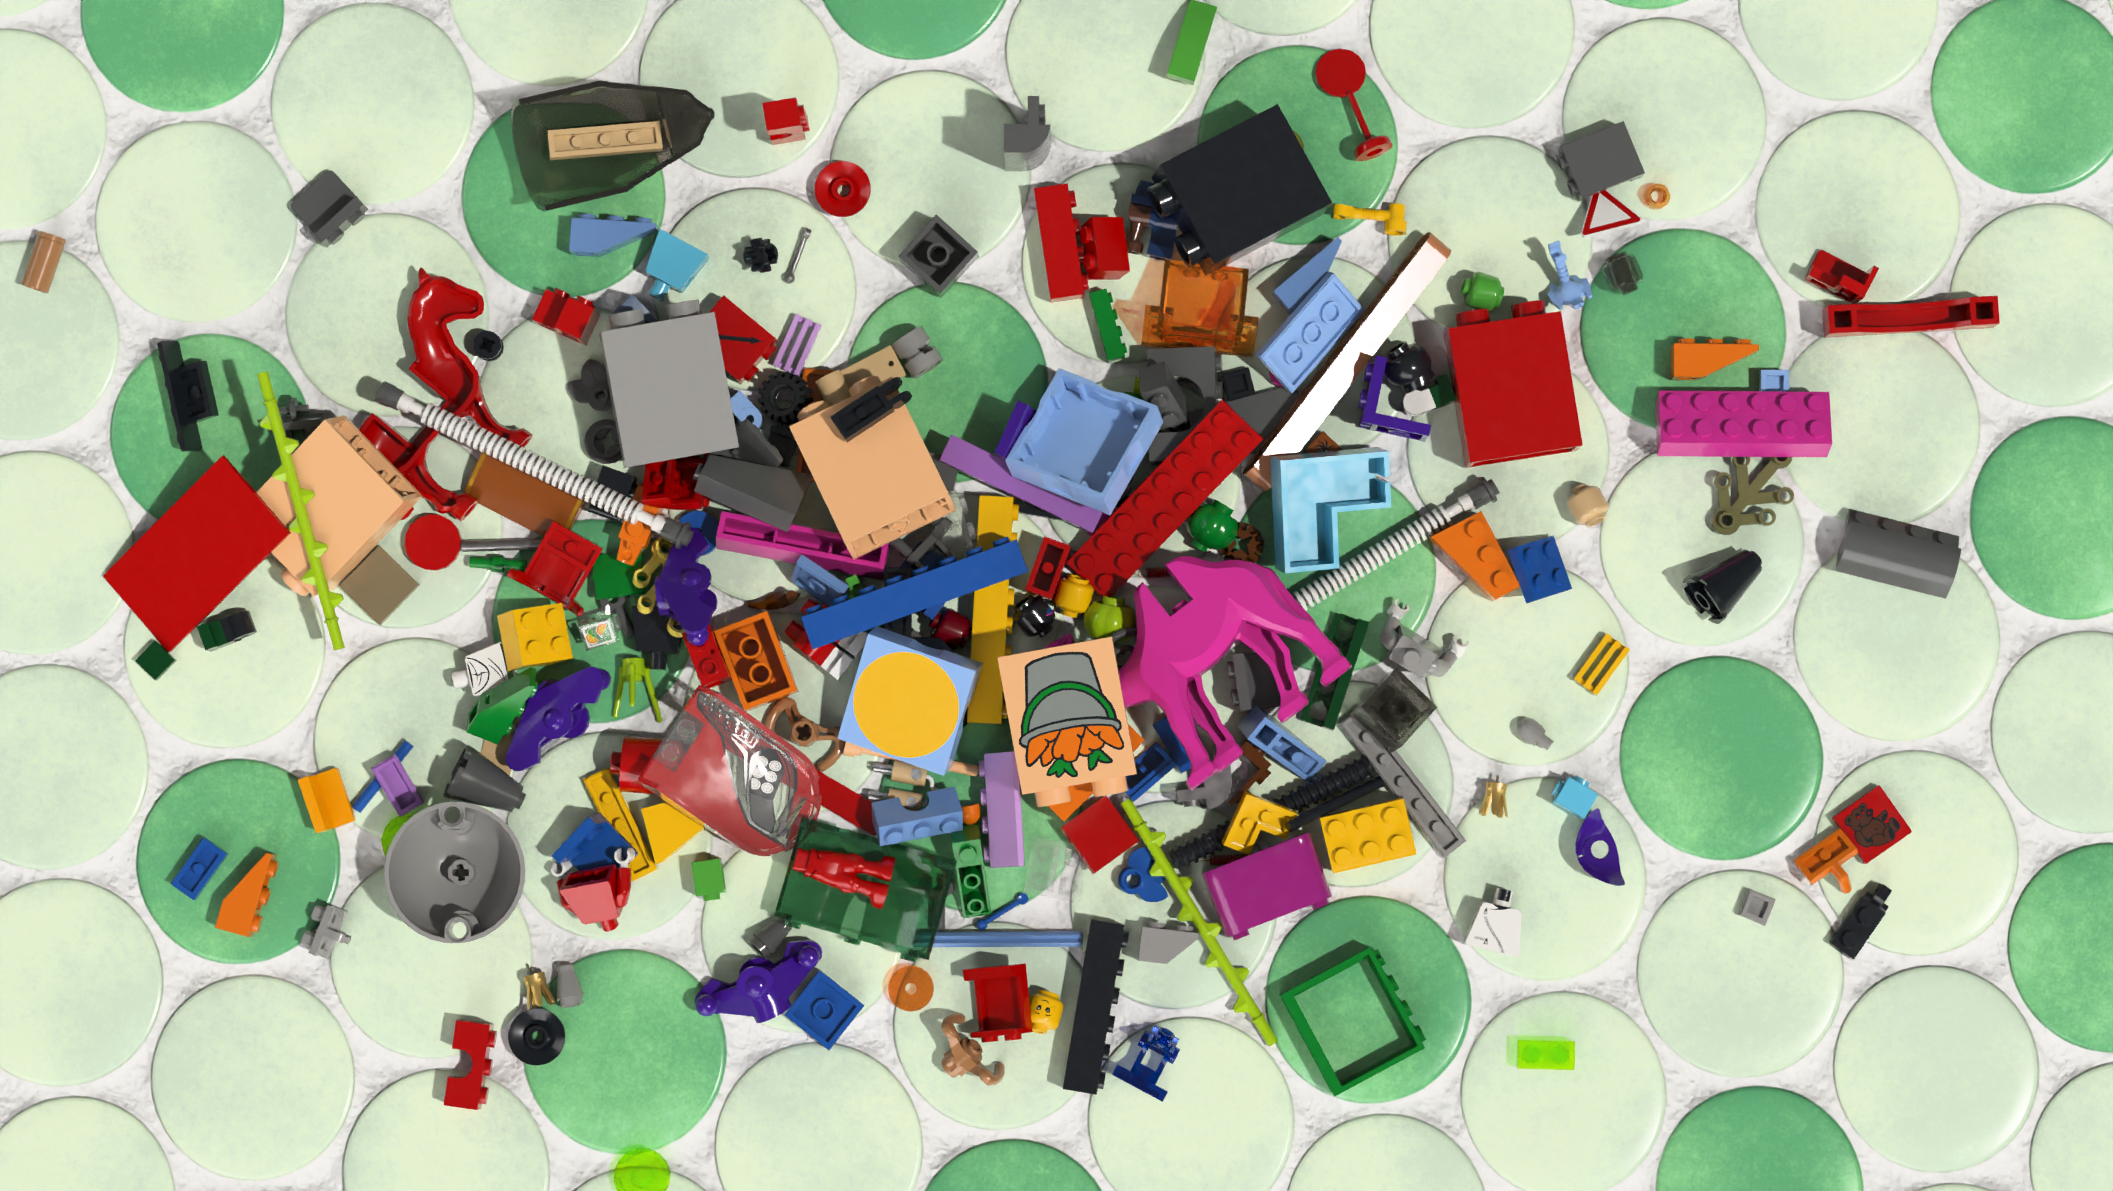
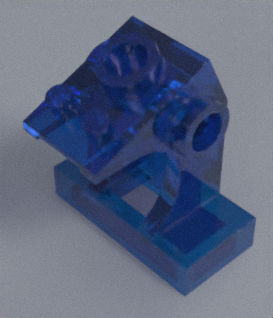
M1154 1025L1151 1032L1149 1033L1145 1030L1137 1046L1141 1047V1050L1131 1069L1129 1070L1117 1063L1112 1075L1163 1102L1168 1091L1156 1085L1166 1063H1174L1180 1051L1176 1047L1179 1038L1175 1037L1174 1033L1163 1027L1158 1028ZM1148 1049L1163 1056L1155 1071L1141 1064Z

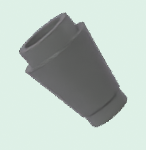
M780 916L777 920L754 933V937L749 942L765 958L769 954L773 955L792 927Z

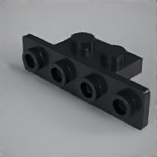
M160 341L157 343L159 359L163 368L165 386L169 395L171 414L174 418L180 449L182 452L202 450L197 422L219 416L207 361H198L184 366L179 342Z

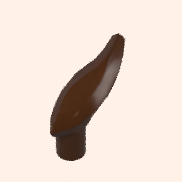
M793 590L779 591L759 600L749 601L747 605L749 608L780 609L793 604L800 596V593Z

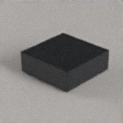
M1249 367L1221 374L1228 402L1255 395Z

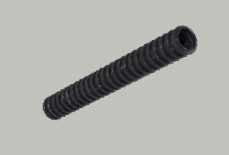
M1362 754L1360 759L1353 758L1352 763L1345 762L1343 767L1337 766L1335 771L1329 770L1327 775L1323 773L1319 779L1314 777L1312 778L1313 782L1309 783L1306 781L1304 786L1298 785L1296 790L1290 789L1288 794L1282 793L1278 799L1273 797L1272 802L1300 813L1302 808L1306 807L1308 809L1310 804L1314 803L1316 805L1320 799L1325 801L1326 796L1333 797L1335 792L1341 793L1343 788L1349 789L1351 784L1357 785L1359 780H1362V782L1366 781L1367 776L1370 778L1374 777V770L1367 756ZM1226 820L1224 825L1218 824L1216 829L1210 828L1208 833L1202 832L1198 838L1193 836V840L1190 842L1187 839L1185 844L1181 845L1179 843L1177 848H1169L1168 853L1176 869L1181 871L1183 866L1189 867L1193 861L1198 863L1199 858L1206 859V855L1210 854L1212 856L1215 854L1214 851H1222V847H1224L1222 840L1230 822Z

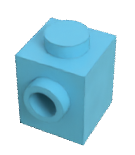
M1576 775L1573 779L1570 777H1566L1564 781L1559 779L1551 793L1555 796L1552 801L1554 804L1580 819H1585L1599 794L1588 788L1589 782Z

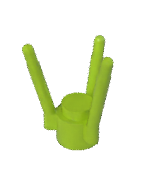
M644 658L622 659V667L619 668L613 718H617L619 714L624 682L629 683V705L633 707L635 705V683L642 682V677H644L658 723L662 722L660 708L650 677L649 666H645Z

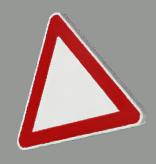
M1604 190L1591 196L1581 236L1588 238L1641 224V217L1609 191Z

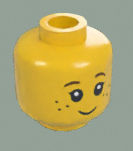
M1038 990L1036 994L1030 995L1032 1031L1038 1034H1046L1047 1030L1058 1028L1064 1009L1059 996L1045 990Z

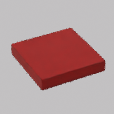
M1106 795L1060 828L1092 874H1095L1139 842Z

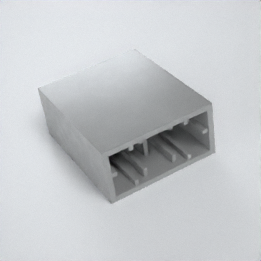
M699 299L665 305L667 320L645 324L642 309L609 315L611 330L599 333L624 468L739 447L715 312L701 314Z

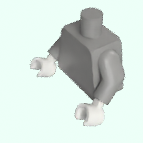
M1396 599L1387 610L1389 617H1387L1380 634V641L1385 646L1388 658L1420 678H1426L1430 675L1435 677L1444 676L1457 658L1463 656L1469 642L1467 641L1465 645L1457 643L1459 635H1455L1448 650H1443L1400 623V620L1408 612L1409 605L1406 604L1401 609L1397 605L1399 599Z

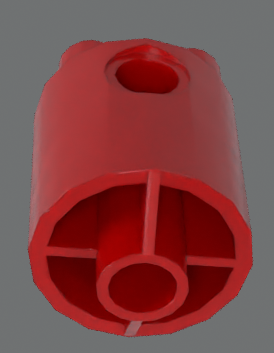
M625 736L622 752L612 751L610 773L619 774V788L621 792L654 794L637 782L651 758L653 757L661 764L667 765L674 772L688 750L689 743H683V740Z

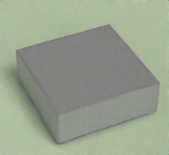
M1749 888L1738 915L1765 926L1776 899Z

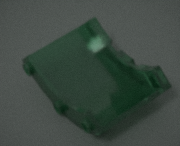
M802 817L774 916L785 919L783 925L800 929L801 924L843 935L845 936L844 941L860 946L861 941L901 952L900 958L916 962L917 957L929 960L957 861L897 843L880 846L878 838ZM801 848L810 851L811 848H814L815 850H827L846 854L856 853L868 861H880L884 856L895 857L890 882L863 873L856 874L860 879L889 885L882 909L873 907L870 898L858 892L843 893L840 889L823 884L809 876L804 877V873L792 870L797 849Z

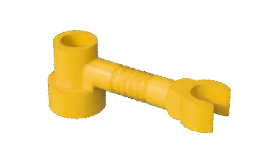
M1344 204L1334 205L1333 219L1384 221L1385 234L1393 236L1406 235L1407 222L1404 221L1405 205L1389 204L1388 210L1355 208Z

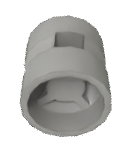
M922 326L910 331L892 344L899 358L906 360L905 367L913 379L924 375L943 361L936 347L929 345L930 338Z

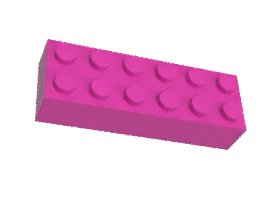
M1659 391L1655 402L1657 456L1827 457L1832 446L1829 392Z

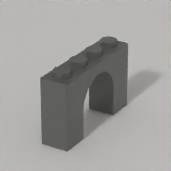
M1214 346L1147 349V367L1165 361L1176 380H1185L1195 384L1202 391L1204 397L1203 414L1193 427L1181 432L1156 434L1149 447V462L1152 465L1161 464L1218 404V399H1223V384L1218 382L1217 371H1222V354H1217Z

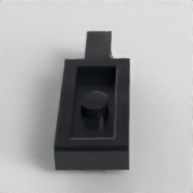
M1880 884L1873 895L1866 892L1864 896H1861L1829 943L1851 959H1855L1886 914L1889 906L1884 902L1892 890L1884 884Z

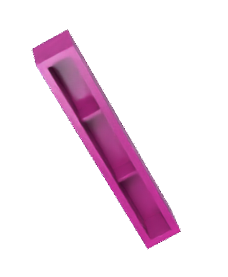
M724 511L721 512L716 534V547L720 550L794 564L803 554L823 569L879 580L884 579V567H886L889 555V543L853 560L840 533L793 524L789 531L786 532L754 517Z

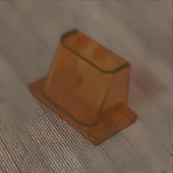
M1165 260L1160 306H1145L1141 345L1160 348L1214 346L1217 354L1253 358L1259 317L1245 316L1249 269L1224 266L1205 276L1199 264L1189 268L1184 262Z

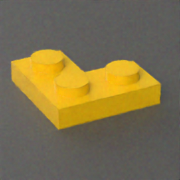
M1244 791L1224 835L1222 844L1250 855L1260 830L1287 839L1290 832L1286 829L1285 822L1297 817L1298 813L1295 810Z

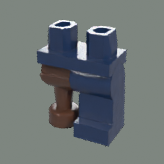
M1140 180L1135 194L1132 193L1128 210L1130 227L1128 239H1126L1127 251L1131 254L1142 255L1144 245L1139 240L1143 228L1152 229L1146 257L1171 262L1175 243L1174 238L1176 237L1178 225L1171 214L1165 218H1161L1157 214L1147 193V188L1154 185V183Z

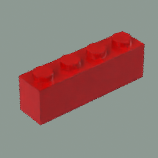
M1068 183L1034 188L1051 303L1084 298V290H1089L1087 273L1081 274L1080 263L1084 259L1083 246H1077L1075 236L1080 235L1079 219L1073 218L1071 209L1072 207H1077L1074 190L1069 191Z

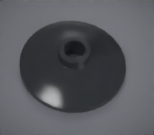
M534 1008L522 1012L513 1020L508 1033V1041L513 1054L520 1061L538 1066L547 1064L558 1057L564 1047L566 1035L561 1020L554 1013L546 1009ZM536 1031H540L543 1034L541 1042H536L533 1039V1034Z

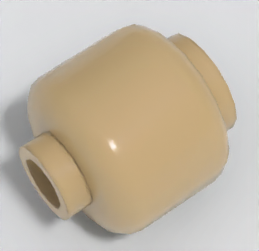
M1586 483L1571 490L1572 496L1568 499L1567 506L1577 524L1592 527L1607 518L1606 513L1608 512L1609 505L1599 487H1587Z

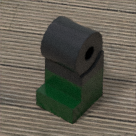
M249 611L239 612L226 618L197 626L204 648L210 652L257 633Z

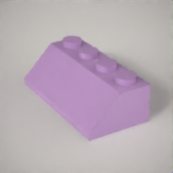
M1015 752L984 754V760H979L980 777H985L986 788L981 789V806L987 805L988 816L982 817L983 834H989V845H984L985 863L990 862V868L1025 866L1021 789Z

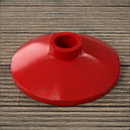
M838 161L831 163L817 176L815 196L821 208L830 215L836 217L853 216L866 206L870 198L871 185L869 178L861 167L852 162ZM841 186H846L849 189L848 193L844 196L838 193V189Z

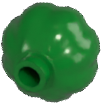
M1216 499L1213 500L1212 504L1203 501L1185 520L1186 530L1193 539L1191 545L1203 552H1206L1208 548L1221 550L1229 546L1236 538L1238 532L1237 520L1231 517L1234 510Z

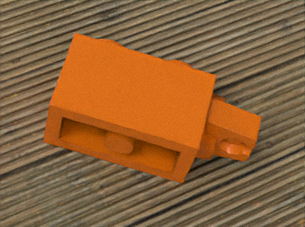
M639 484L632 499L638 501V504L642 503L643 488ZM644 505L643 510L657 516L661 515L663 508ZM630 519L629 522L624 520L618 535L621 541L617 560L634 566L643 548L648 550L655 531L651 530V526L640 521L633 525L630 523Z

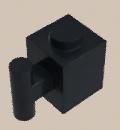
M604 465L597 480L598 486L602 484L605 486V489L607 487L611 488V493L615 490L618 492V495L620 493L625 495L624 499L629 497L632 500L638 486L635 476ZM590 503L588 512L619 523L622 520L617 517V514L612 515L611 510L606 512L604 508H598V504L594 506Z

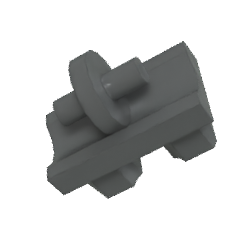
M290 398L289 406L280 407V415H290L281 416L286 437L294 439L293 430L302 429L305 441L324 421L323 412L301 414L309 413V405H299L297 398Z

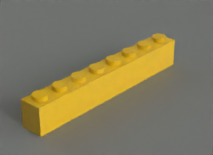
M979 496L977 547L982 546L983 551L994 548L992 542L1005 537H1009L1010 542L1017 540L1018 533L1012 532L1013 521H1018L1019 504H1014V497ZM1010 579L974 591L971 659L981 662L983 665L972 701L968 706V723L1002 725V719H1008L1006 702H1003L1004 691L997 657L1011 655V645H1006L1007 634H1012L1013 617H1008V605L1014 606V589H1009Z

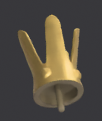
M1496 775V782H1486V794L1479 814L1482 813V816L1487 815L1491 804L1493 815L1502 818L1504 809L1505 816L1508 818L1505 797L1508 785L1498 783L1499 775Z
M531 966L532 975L523 977L527 987V1010L530 1008V999L533 1009L542 1005L541 991L547 1003L553 1005L556 1001L546 983L545 972L535 973L533 966Z

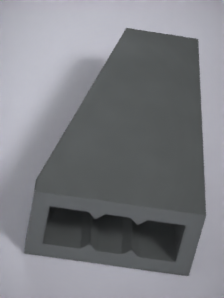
M709 455L705 465L699 463L693 479L698 480L694 492L788 532L813 476L806 473Z

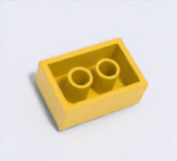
M1404 797L1320 817L1333 874L1417 854Z

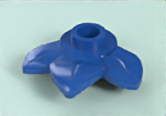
M1147 847L1139 848L1131 853L1128 867L1124 868L1119 874L1118 884L1127 894H1138L1146 902H1159L1168 897L1167 891L1161 885L1166 878L1165 876L1150 875L1149 872L1155 860L1151 859V854ZM1129 875L1137 877L1138 882L1136 885L1131 886L1127 883Z

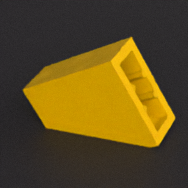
M667 802L641 809L655 864L664 863L705 829L704 826Z

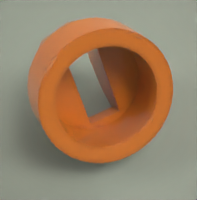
M980 803L961 806L963 822L965 824L972 825L980 819Z

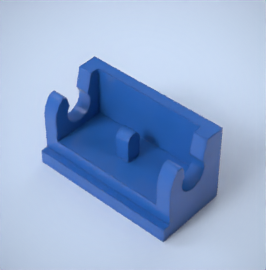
M1155 742L1135 760L1137 774L1126 776L1128 791H1125V793L1135 802L1177 766L1159 743Z

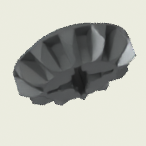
M611 419L599 420L592 424L587 430L584 439L588 455L593 460L602 464H612L622 459L620 445H610L605 454L604 445L599 441H595L596 439H605L606 434L610 430L611 439L619 443L615 420Z

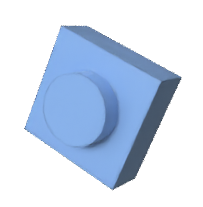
M1760 370L1759 391L1789 392V370Z

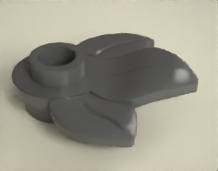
M587 360L581 370V379L568 382V390L577 402L589 403L596 411H607L612 407L606 370L598 361ZM605 393V397L602 400H597L599 394Z

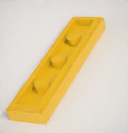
M610 767L583 779L598 812L638 852L634 860L628 864V868H631V881L633 882L658 870L613 774L610 773Z

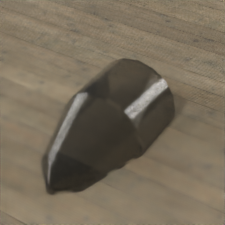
M595 81L515 100L511 111V127L517 162L529 196L538 209L548 211L629 191L640 182L698 147L715 115L711 107H707L687 90ZM660 121L662 151L550 160L547 130Z

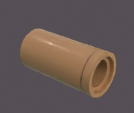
M39 231L21 285L48 293L66 240Z

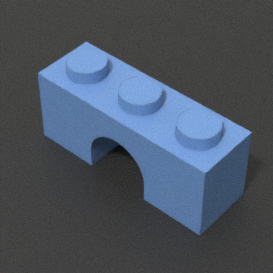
M955 787L927 792V807L919 811L905 809L899 797L871 803L872 822L880 846L963 830V811Z

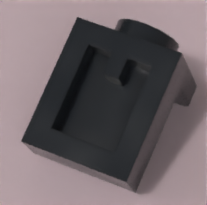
M779 423L778 427L771 425L768 442L775 446L782 456L783 462L780 466L789 468L797 442L789 425Z

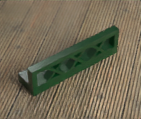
M1335 613L1327 638L1332 642L1335 637L1338 643L1335 646L1340 647L1344 657H1346L1352 667L1335 680L1336 685L1333 691L1323 695L1318 686L1322 676V665L1319 661L1307 698L1309 704L1304 707L1301 721L1331 731L1334 730L1369 625L1368 621ZM1339 620L1355 625L1352 636L1342 642L1336 633ZM1349 642L1347 651H1345L1343 644ZM1317 690L1320 697L1313 701ZM1332 695L1330 703L1328 705L1325 698ZM1321 700L1327 709L1324 722L1308 717L1311 705Z

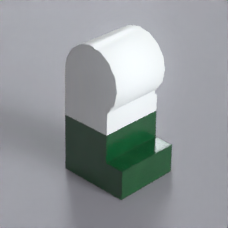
M1447 373L1434 379L1436 386L1423 391L1414 390L1407 393L1402 399L1401 404L1404 413L1408 416L1416 417L1454 403L1457 399Z

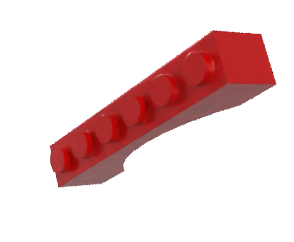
M1998 296L1967 297L1909 304L1828 305L1822 310L1824 338L1994 328L2000 324Z

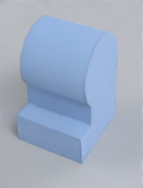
M739 390L730 399L733 414L738 418V424L747 419L760 430L763 424L761 413Z

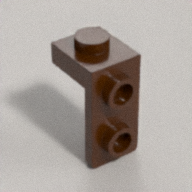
M1246 741L1240 748L1243 750V755L1258 771L1230 799L1228 803L1231 806L1236 802L1239 804L1244 791L1251 793L1248 789L1255 782L1260 785L1271 774L1268 770L1271 763L1263 757L1266 752L1254 743L1250 745Z

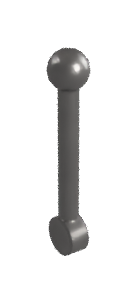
M807 227L802 231V238L789 273L784 276V280L788 284L795 281V270L805 243L811 235V229Z

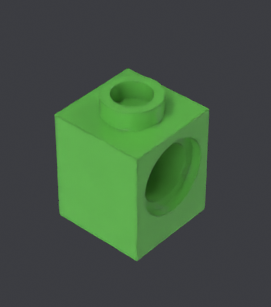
M722 859L692 862L696 896H703V901L720 899V893H726Z

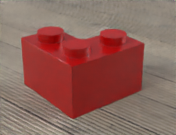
M555 288L553 292L548 289L545 290L532 320L538 325L586 346L600 315L595 310L596 306L593 305V302L581 296H577L575 300L570 298V294Z

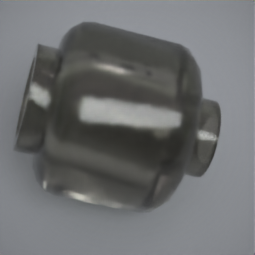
M1625 251L1605 260L1607 264L1603 266L1602 272L1612 292L1621 291L1622 295H1626L1638 290L1637 284L1643 280V273L1634 255H1627Z

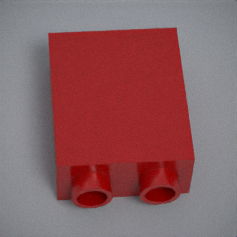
M1544 300L1512 305V319L1490 322L1488 309L1455 314L1457 327L1448 328L1444 334L1451 384L1457 399L1455 401V409L1465 468L1573 452L1583 446L1561 311L1546 313Z

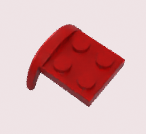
M553 520L525 571L511 568L507 576L557 603H562L563 607L575 615L581 616L584 608L574 598L603 547Z

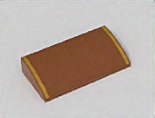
M486 452L481 453L463 492L477 498L480 505L543 537L553 520L572 530L586 504L584 499L578 498V495L575 497L571 495V492L566 493L565 489L560 490L558 486H552V482L547 484L545 480L541 481L538 477H533L532 473L530 475L526 474L525 471H520L519 467L514 468L512 464L508 465L506 461L501 462L499 458L495 459L493 454L489 456Z

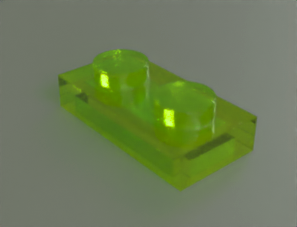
M1517 1040L1516 1068L1575 1070V1041Z

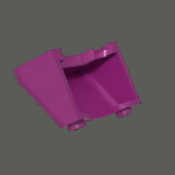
M1309 832L1201 873L1225 936H1232L1233 940L1250 935L1248 931L1250 928L1312 905L1313 910L1329 904L1327 898L1332 897Z

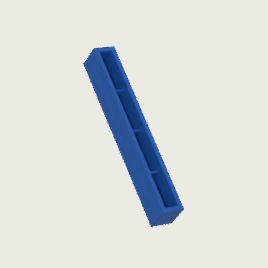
M1005 537L992 542L994 548L983 551L982 546L966 551L967 557L956 561L955 556L939 561L940 567L929 570L927 565L913 570V577L903 580L902 576L899 575L886 580V587L876 590L875 586L872 585L858 590L860 595L858 597L849 599L848 595H844L831 600L833 606L822 609L819 604L805 609L806 615L800 618L812 650L1028 572L1017 540L1010 542L1009 537Z

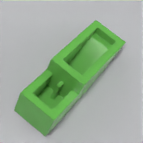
M1190 0L1167 72V78L1194 85L1216 14V6Z

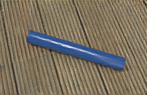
M404 740L394 754L402 762L414 746L407 740ZM374 777L352 805L359 813L363 811L381 788L376 777Z

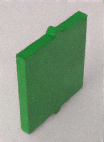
M618 552L598 556L593 565L594 574L591 576L592 581L595 582L597 600L646 593V588H638L633 584L634 573L638 569L643 568L642 552L634 566L618 561ZM644 576L637 577L639 581H645Z

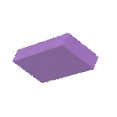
M396 754L371 767L372 772L399 817L424 803Z

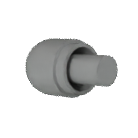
M1524 718L1518 722L1516 731L1521 739L1533 746L1538 743L1546 750L1551 747L1554 741L1544 734L1546 730L1541 724L1531 718Z

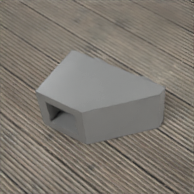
M1148 922V927H1142L1138 961L1167 964L1198 939L1199 933L1193 932L1192 926L1176 925V930L1165 929V923Z

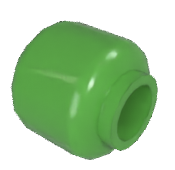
M1476 272L1470 279H1464L1460 294L1464 295L1466 306L1474 309H1488L1490 312L1493 308L1500 306L1504 295V287L1501 286L1499 278L1482 272Z

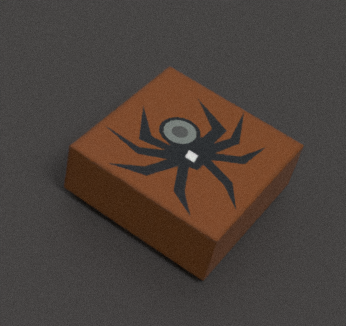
M1323 431L1303 453L1339 451L1343 449Z

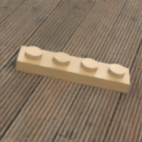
M660 121L547 130L550 160L663 150Z

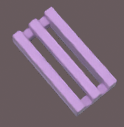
M795 314L773 366L800 376L822 325ZM800 322L803 326L786 364H783L781 362ZM811 327L813 328L811 336L796 369L791 367L808 328Z

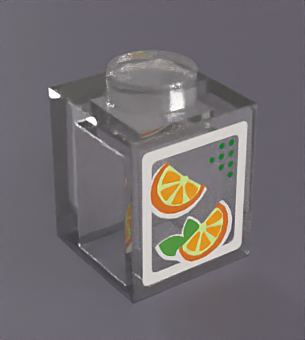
M610 605L586 611L581 616H577L578 628L586 651L619 642L618 631L622 630L618 614H612Z

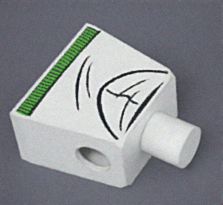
M501 641L466 656L465 663L467 669L452 672V680L455 689L471 686L473 696L479 697L488 690L516 676L518 672L517 670H507Z

